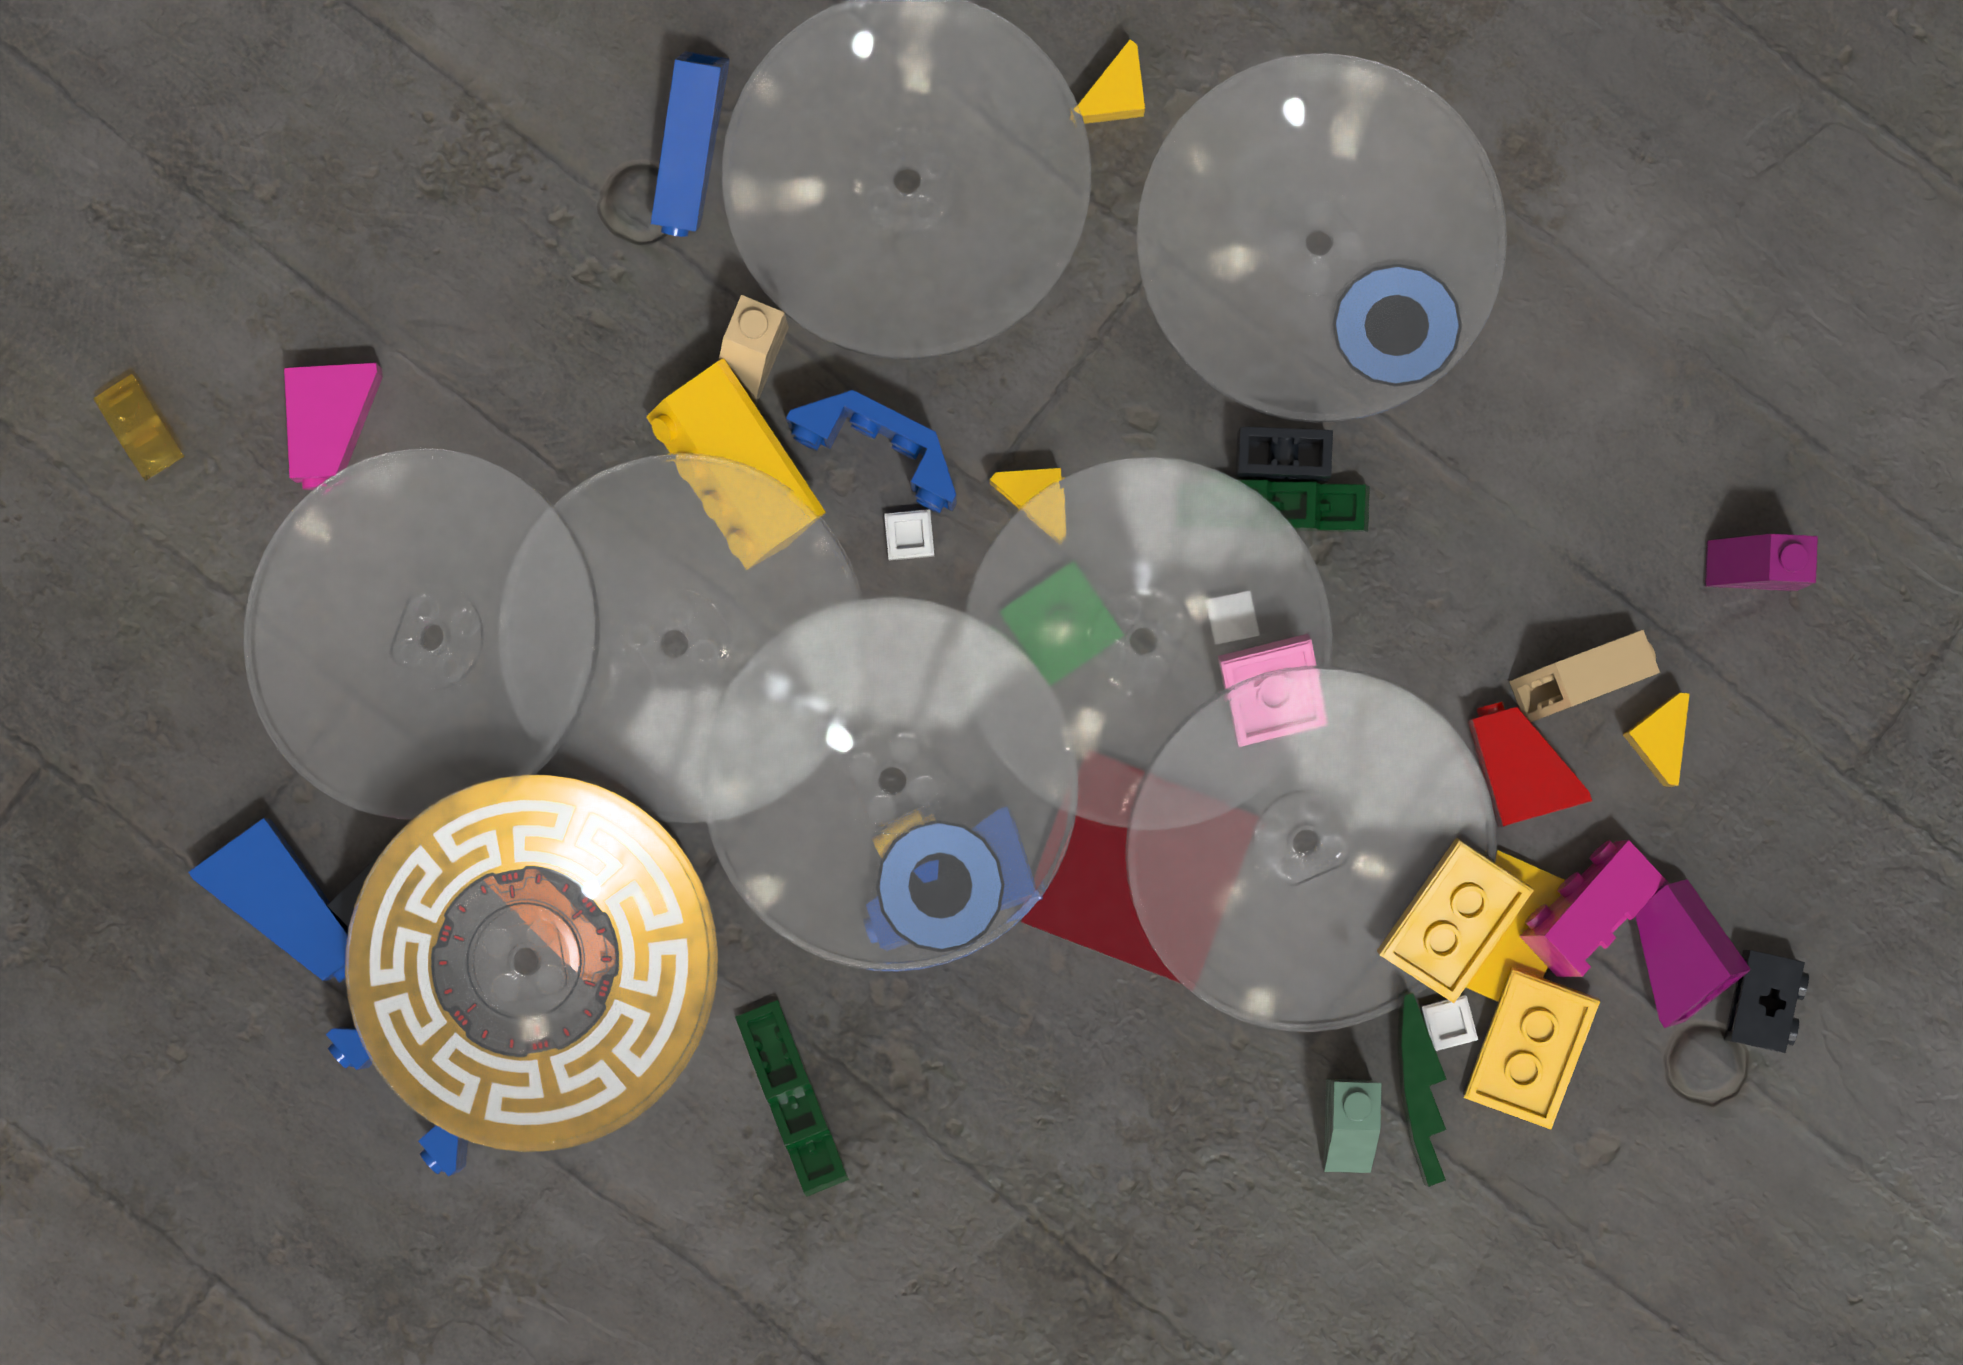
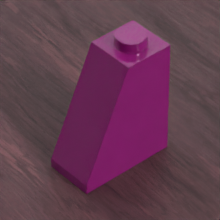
M1763 534L1708 540L1706 547L1705 587L1798 591L1816 583L1818 536Z
M1666 879L1665 883L1635 916L1659 1021L1664 1028L1686 1022L1751 970L1688 879L1669 883Z

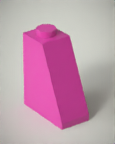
M377 363L284 368L289 478L296 483L302 482V489H329L330 481L343 479L383 378L382 368Z

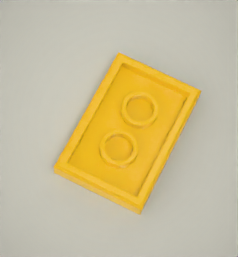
M1456 837L1377 949V952L1392 964L1452 1003H1455L1534 890L1530 885Z
M1496 850L1492 861L1530 885L1534 890L1465 987L1499 1002L1512 967L1542 978L1544 977L1548 967L1519 936L1529 927L1525 921L1537 908L1543 904L1549 907L1561 896L1557 890L1565 880Z
M1512 967L1463 1094L1464 1098L1552 1129L1600 1004V999Z

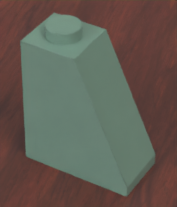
M1326 1079L1324 1172L1371 1173L1381 1128L1382 1083L1374 1080Z

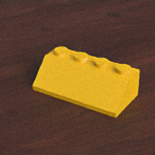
M724 358L667 396L646 416L652 425L654 435L660 442L664 443L676 461L680 474L685 480L689 481L701 499L705 512L710 518L715 520L727 538L731 551L740 558L747 570L788 547L826 513Z

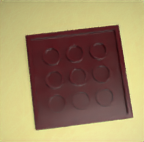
M1086 750L1037 878L1043 899L1027 904L1021 923L1194 988L1259 815Z

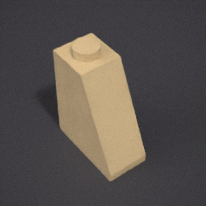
M741 295L723 337L719 360L725 359L756 406L789 326L785 312Z
M1644 630L1558 661L1509 682L1521 712L1531 723L1656 675L1660 671L1656 663L1654 648L1648 642Z

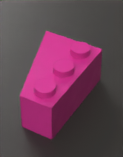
M1608 840L1603 843L1590 856L1593 864L1582 875L1576 872L1559 886L1557 891L1561 896L1549 907L1546 904L1541 905L1526 919L1525 923L1529 927L1519 937L1557 977H1583L1591 968L1585 960L1600 945L1604 949L1608 948L1616 939L1613 932L1627 918L1629 920L1633 919L1665 883L1666 879L1630 840L1615 841L1614 843Z

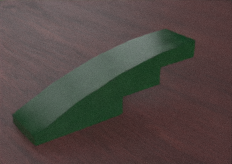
M1178 480L1176 525L1225 529L1368 532L1370 486L1366 484H1319L1317 482H1270L1268 480Z
M1408 992L1400 995L1397 1046L1400 1091L1411 1145L1424 1185L1430 1187L1446 1181L1429 1136L1446 1130L1430 1086L1447 1079L1413 992Z
M773 1001L736 1016L735 1019L763 1093L771 1108L805 1196L808 1197L849 1180L779 1001Z

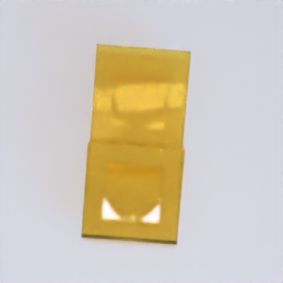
M133 374L93 398L120 444L145 481L184 457L167 425L157 414L141 384Z

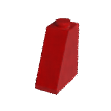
M1502 701L1476 709L1478 718L1468 721V725L1498 827L1592 801L1588 789L1518 707L1505 710Z

